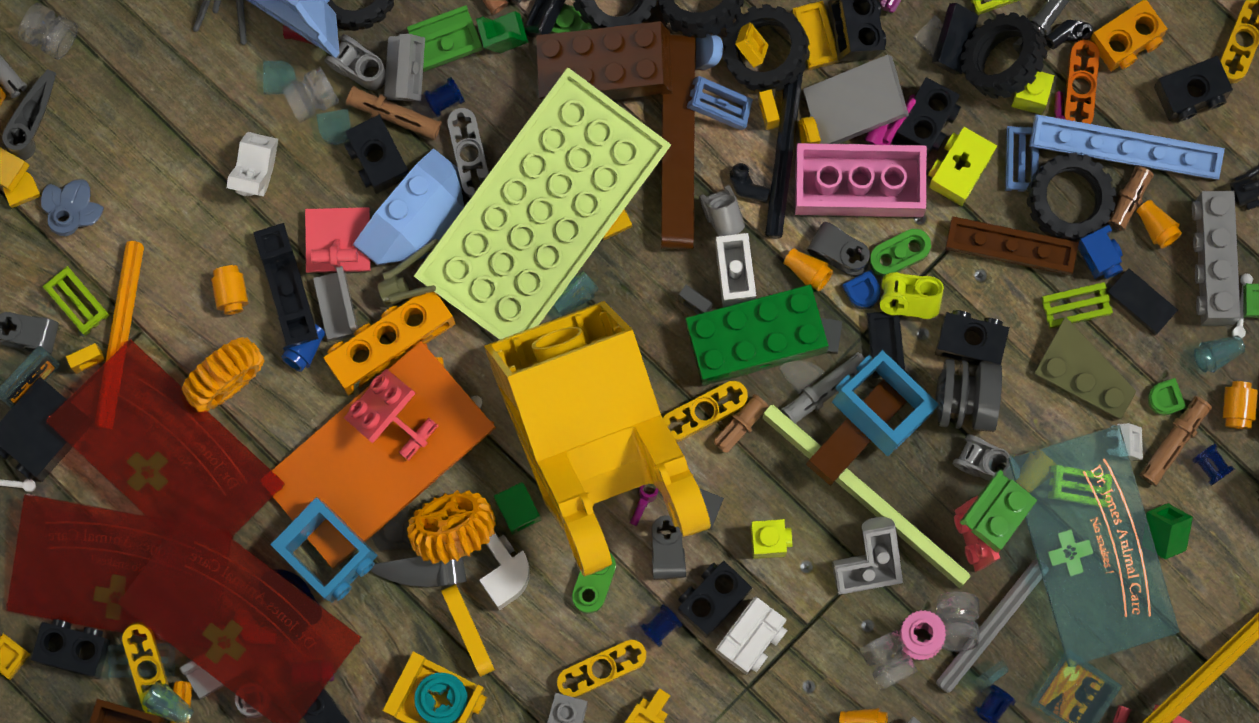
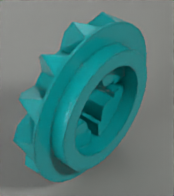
M434 673L423 679L418 685L414 700L418 713L427 723H454L463 714L468 697L465 686L457 677L449 673ZM449 688L447 699L453 706L442 704L434 711L436 701L429 693L442 695Z

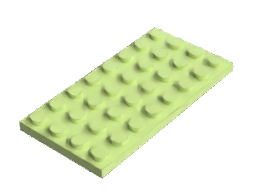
M567 67L416 271L414 277L427 287L436 286V291L434 292L500 340L538 326L670 148L671 144Z

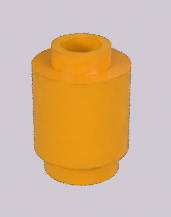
M228 265L214 269V277L211 278L217 310L224 311L225 315L243 312V307L249 304L243 273L239 272L237 265Z
M1233 381L1232 387H1225L1223 419H1226L1225 427L1252 429V422L1256 420L1258 390L1251 388L1252 383Z

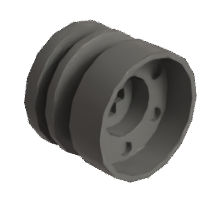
M945 359L943 369L938 377L936 402L939 404L936 408L939 427L947 428L950 414L954 413V426L956 429L961 428L965 415H971L973 430L995 432L1001 402L1002 365L979 362L975 376H969V367L966 360L961 361L959 373L955 374L954 359Z

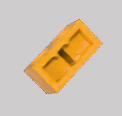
M1142 0L1093 32L1090 41L1097 45L1101 59L1112 72L1119 66L1122 70L1131 66L1138 60L1136 55L1145 49L1150 53L1164 42L1162 38L1168 28L1149 2ZM1145 24L1149 27L1151 33L1148 35L1140 34L1135 25ZM1119 41L1124 45L1125 50L1116 52L1110 47L1109 42Z

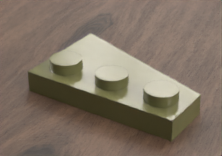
M1065 316L1034 374L1122 419L1136 390Z

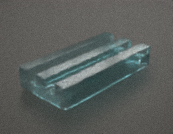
M156 643L158 651H168V656L161 657L162 664H168V670H165L166 677H175V644ZM123 644L108 645V678H133L131 670L117 671V665L129 664L127 657H117V652H125ZM138 644L139 651L144 652L143 645ZM145 660V661H142L140 664H154V663H153L152 661ZM138 670L143 678H152L156 675L157 670Z

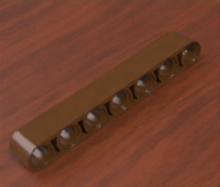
M670 34L673 93L663 94L662 138L669 142L671 146L662 157L661 249H694L695 111L687 108V105L692 100L690 92L695 87L693 85V79L695 78V35L687 37L683 34Z

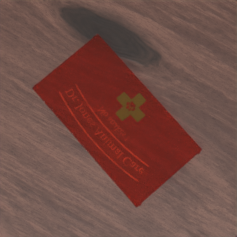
M129 339L67 401L48 417L46 423L164 534L171 539L202 550L203 553L174 542L187 555H197L198 558L195 563L203 568L202 564H204L205 560L210 561L216 553L195 544V541L219 552L278 491L283 489L285 483L208 411L198 412L195 407H192L186 400L181 390L182 387L139 346Z
M24 494L6 611L51 620L58 619L73 624L124 633L126 628L132 623L142 622L152 629L157 640L210 649L214 643L205 637L203 633L211 622L217 627L219 626L223 601L222 593H224L225 587L185 567V565L225 585L227 572L224 577L223 575L228 568L229 560L195 544V541L229 558L234 538L233 532ZM206 559L209 560V561H206V563L208 564V567H205V566L202 565V564H204V562H205ZM219 563H220V565H221V566H220V569H219L218 571H212V570H217L218 567H219ZM138 629L133 630V635L147 637L146 634H140Z
M192 507L185 510L184 515L118 602L124 609L273 723H299L362 638Z

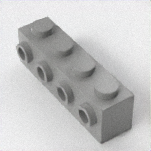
M1202 191L1192 203V218L1197 224V233H1194L1193 237L1194 251L1198 252V264L1195 266V282L1199 284L1200 296H1197L1196 311L1197 315H1201V326L1234 325L1240 319L1234 191Z

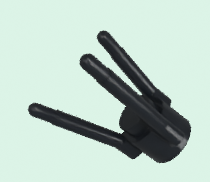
M1259 165L1246 174L1235 177V181L1230 183V189L1235 193V202L1238 207L1246 205L1247 210L1259 206V179L1254 177L1259 174Z

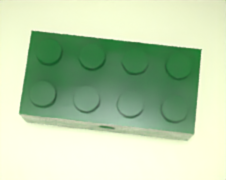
M811 284L686 318V329L702 386L827 353L829 347Z

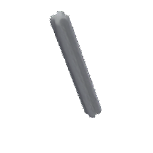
M1035 559L938 678L936 684L944 692L950 693L1048 572V567L1042 561Z

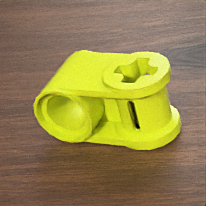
M892 272L883 277L881 284L884 295L880 299V308L886 314L912 316L922 319H932L939 314L944 286L936 277L907 275L899 272ZM896 281L898 282V289H895ZM893 299H896L895 306L892 305Z

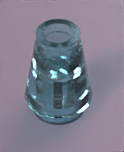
M582 270L575 275L555 302L554 307L563 316L567 312L595 298L594 294L600 289L590 276Z
M1238 335L1201 342L1199 347L1194 350L1195 361L1203 372L1210 371L1214 373L1240 354H1243L1245 352V345Z
M155 682L142 702L148 708L147 712L175 723H187L194 713V709L166 683L161 685Z

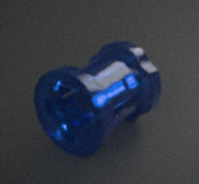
M452 77L448 78L447 83L431 92L428 90L423 92L436 117H439L441 111L456 103L462 104L465 102Z
M1216 443L1192 459L1193 463H1198L1209 477L1208 483L1210 486L1235 470L1232 465L1228 466L1219 454ZM1208 458H1210L1213 461V463L1216 465L1219 471L1215 470V468L1209 462Z
M662 604L660 612L647 624L642 623L639 627L659 648L663 645L662 640L675 628L680 629L683 624L667 606Z
M992 684L989 695L980 707L975 706L973 712L986 723H999L998 720L1007 708L1014 706L1016 701L1006 691Z

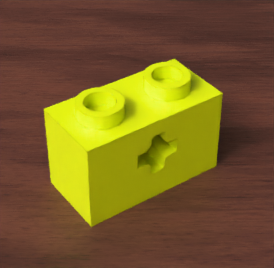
M963 127L959 135L953 132L944 147L945 150L949 151L943 162L937 159L928 174L932 178L929 188L962 207L992 158L997 145L966 127ZM963 160L966 162L965 166L959 171L955 168L956 163Z

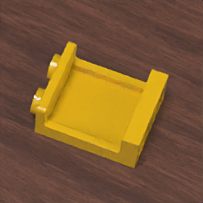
M413 651L383 711L404 723H427L418 713L414 698L416 689L421 681L434 673L452 674L465 686L468 702L463 714L454 723H469L473 713L480 714L487 697L483 695L485 691L483 686L477 685ZM449 688L442 695L429 693L436 701L434 711L442 704L453 706L447 699Z

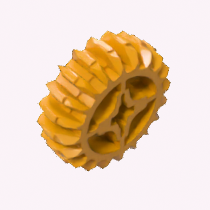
M248 337L231 340L228 344H224L221 348L215 350L210 356L205 357V360L198 364L195 370L190 372L181 390L189 404L195 407L198 412H207L210 409H215L218 405H222L225 401L232 398L237 392H240L244 386L249 384L251 379L256 377V373L263 366L264 357L260 349Z
M456 490L453 494L448 495L445 492L442 497H433V501L430 503H423L422 509L415 510L414 517L408 520L409 526L407 531L413 551L416 552L417 556H421L423 561L430 560L433 564H436L442 560L444 564H447L450 560L455 559L458 562L461 557H470V553L473 551H480L481 545L489 543V537L495 534L494 527L496 523L490 503L487 502L486 498H482L480 493L472 494L470 490L460 493L459 490Z

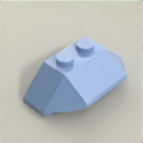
M246 0L334 58L339 55L337 17L334 10L328 5L330 0Z
M433 148L411 169L378 208L353 243V246L376 265H384L387 263L403 262L432 240H440L464 208L458 167ZM426 253L419 259H424L428 253Z

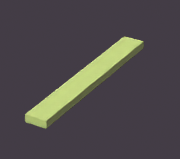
M770 405L763 413L762 419L809 459L821 447L774 405ZM846 469L835 481L876 517L892 519L896 526L897 535L958 588H961L971 577L964 568L850 470Z

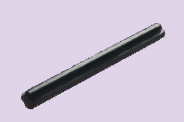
M799 73L796 76L797 80L793 84L788 83L784 85L765 235L770 238H781L783 234L803 73Z

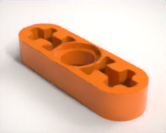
M1090 40L1076 42L1070 51L1063 111L1065 120L1075 121V118L1070 117V115H1074L1077 109V102H1084L1081 108V116L1087 118L1082 120V123L1091 124L1094 117L1100 56L1099 48ZM1082 49H1086L1087 55L1092 56L1086 63L1085 71H1079L1082 59L1080 56H1076V54H1080ZM1079 78L1087 80L1090 84V91L1086 94L1076 93L1072 86L1073 81Z

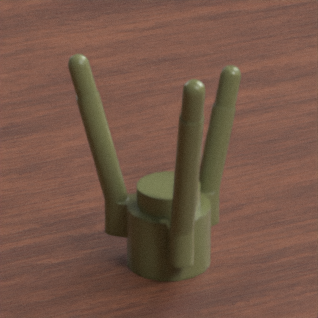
M434 239L394 269L383 273L385 280L378 283V290L382 301L387 307L404 301L407 298L436 291V286L434 285L410 290L404 277L398 278L397 275L434 248L439 242L438 239Z

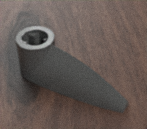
M49 69L44 72L22 100L2 135L7 151L22 160L29 159L35 153L36 144L33 138L45 114L56 72ZM24 138L25 142L23 144L18 143L17 146L14 145L15 140L20 141Z
M421 556L374 564L371 569L372 573L382 578L409 586L438 587L467 582L463 557L458 562L454 559L444 564L441 560L433 564L430 560L423 561Z

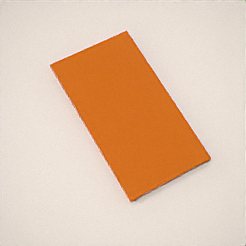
M420 341L388 369L415 392V395L396 417L415 432H417L428 417L439 426L426 440L428 444L425 447L421 446L411 457L410 461L401 455L399 451L411 439V436L393 420L372 443L344 419L351 405L365 394L370 388L369 385L263 477L260 482L262 487L267 489L292 521L317 497L325 502L366 542L496 429L494 422L487 418L428 349L427 344ZM327 519L307 538L332 569H335L357 550Z

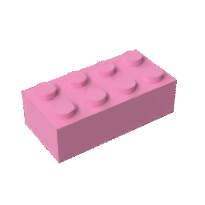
M797 143L795 152V215L923 217L926 211L927 146Z

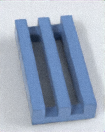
M701 76L693 79L695 87L690 92L692 100L688 102L687 108L738 130H743L747 127L752 98ZM705 89L709 92L726 98L732 102L742 105L743 109L729 104V102L725 100H722L720 98L717 99L713 96L703 93L702 90Z
M1007 126L1005 191L1018 190V192H1024L1028 188L1029 183L1025 182L1026 134L1031 135L1033 127ZM1014 134H1019L1018 182H1013ZM1031 147L1032 182L1033 174L1039 169V148Z

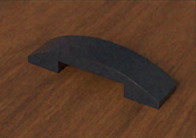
M281 223L253 232L287 348L319 339L285 224Z

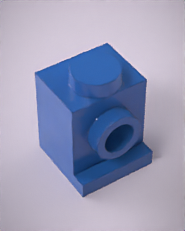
M1110 225L1082 238L1078 244V250L1094 279L1103 275L1106 279H1109L1123 271L1120 265L1122 262L1120 257L1123 256L1122 250L1115 239L1110 240L1109 238L1112 231Z

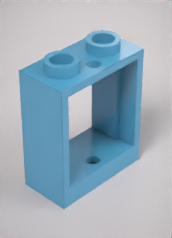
M882 350L875 358L868 355L857 366L856 369L859 373L852 378L848 374L836 386L835 389L839 393L832 403L886 456H889L930 417L939 404ZM874 371L915 409L894 430L853 392Z
M317 497L270 544L324 599L331 603L335 600L343 599L352 588L350 584L358 576L366 575L375 564L373 560L378 556L325 502ZM325 519L359 550L326 586L293 554Z

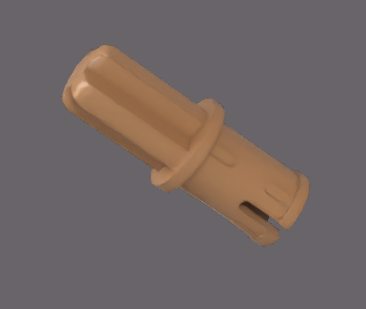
M754 394L736 415H731L732 420L714 439L715 445L721 451L728 453L746 432L749 434L752 432L751 427L768 409V404L758 395Z

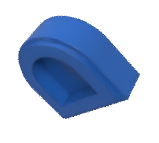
M871 270L842 285L851 304L859 309L873 307L880 297V286Z

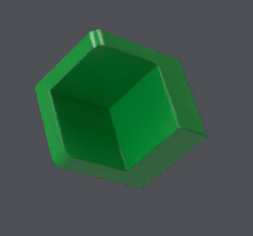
M516 11L494 20L483 16L476 19L485 49L501 54L528 43L521 15Z
M518 483L494 495L495 502L512 535L541 521V517L524 483Z
M1169 503L1147 511L1141 540L1142 547L1165 560L1185 552L1188 546L1193 517Z

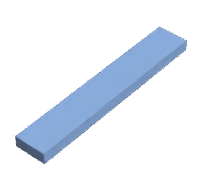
M1037 114L1034 116L1029 147L1067 154L1077 153L1079 156L1087 155L1095 159L1212 180H1219L1225 149Z

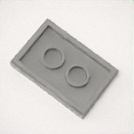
M888 54L803 89L810 116L814 117L821 139L820 144H839L909 116L893 57Z

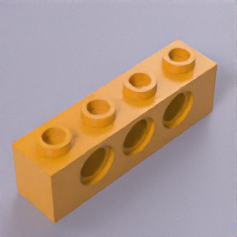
M436 292L408 298L409 301L400 307L397 305L390 307L381 315L382 319L373 325L368 323L361 326L355 331V337L346 343L343 341L338 342L328 349V355L323 358L348 396L354 393V384L360 381L359 388L373 380V376L382 374L385 369L388 370L420 341L427 344L455 325L452 314ZM419 314L423 316V321L420 325L409 326L407 324V320L411 315ZM386 332L396 334V339L391 344H382L380 338ZM366 350L369 352L367 360L361 363L353 361V356L357 351Z

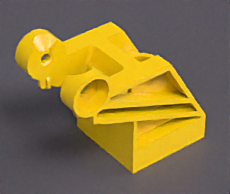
M605 301L484 346L496 383L545 505L564 530L575 561L584 577L612 565L611 555L599 522L594 514L593 506L595 503L642 485L654 484L663 496L674 526L679 527L683 537L710 529V518L704 499L688 468L685 456L661 416L633 329Z

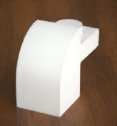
M247 132L240 141L237 163L228 176L226 188L233 189L236 193L243 196H264L275 163L278 139Z
M495 533L489 537L490 542L486 545L500 566L480 579V583L498 610H501L524 592L529 582L530 568L524 551L511 557L510 554L515 550L504 535L498 538Z

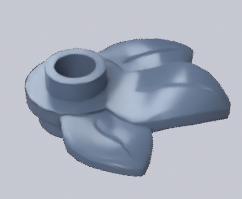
M86 180L71 181L65 185L63 190L53 184H48L44 188L41 196V207L48 214V226L55 234L59 236L72 235L78 227L91 226L101 217L104 207L90 202V187ZM61 217H69V219L64 222L58 220Z

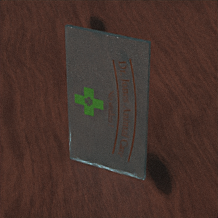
M1112 425L1107 429L1008 458L1014 481L1037 499L1025 519L1068 667H1076L1081 663L1179 633L1180 631L1120 425Z

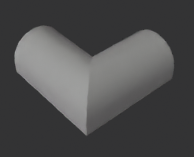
M875 517L868 519L862 524L865 555L832 561L835 584L839 595L903 583L896 526L892 519Z

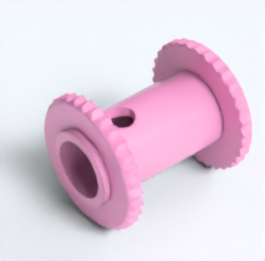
M926 610L912 612L911 615H908L905 621H903L899 631L900 634L898 635L899 645L903 653L919 661L928 660L936 656V653H939L946 640V626L943 625L944 622L941 621V618L935 615L934 612L931 613V611ZM925 629L928 631L931 640L918 641L914 631Z

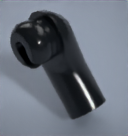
M1066 20L1044 38L1046 39L1047 46L1054 50L1064 41L1078 42L1080 40H1088L1092 37L1094 31L1090 23Z
M743 163L735 164L729 174L730 182L737 195L742 198L767 203L770 188L754 184L748 173L749 168Z

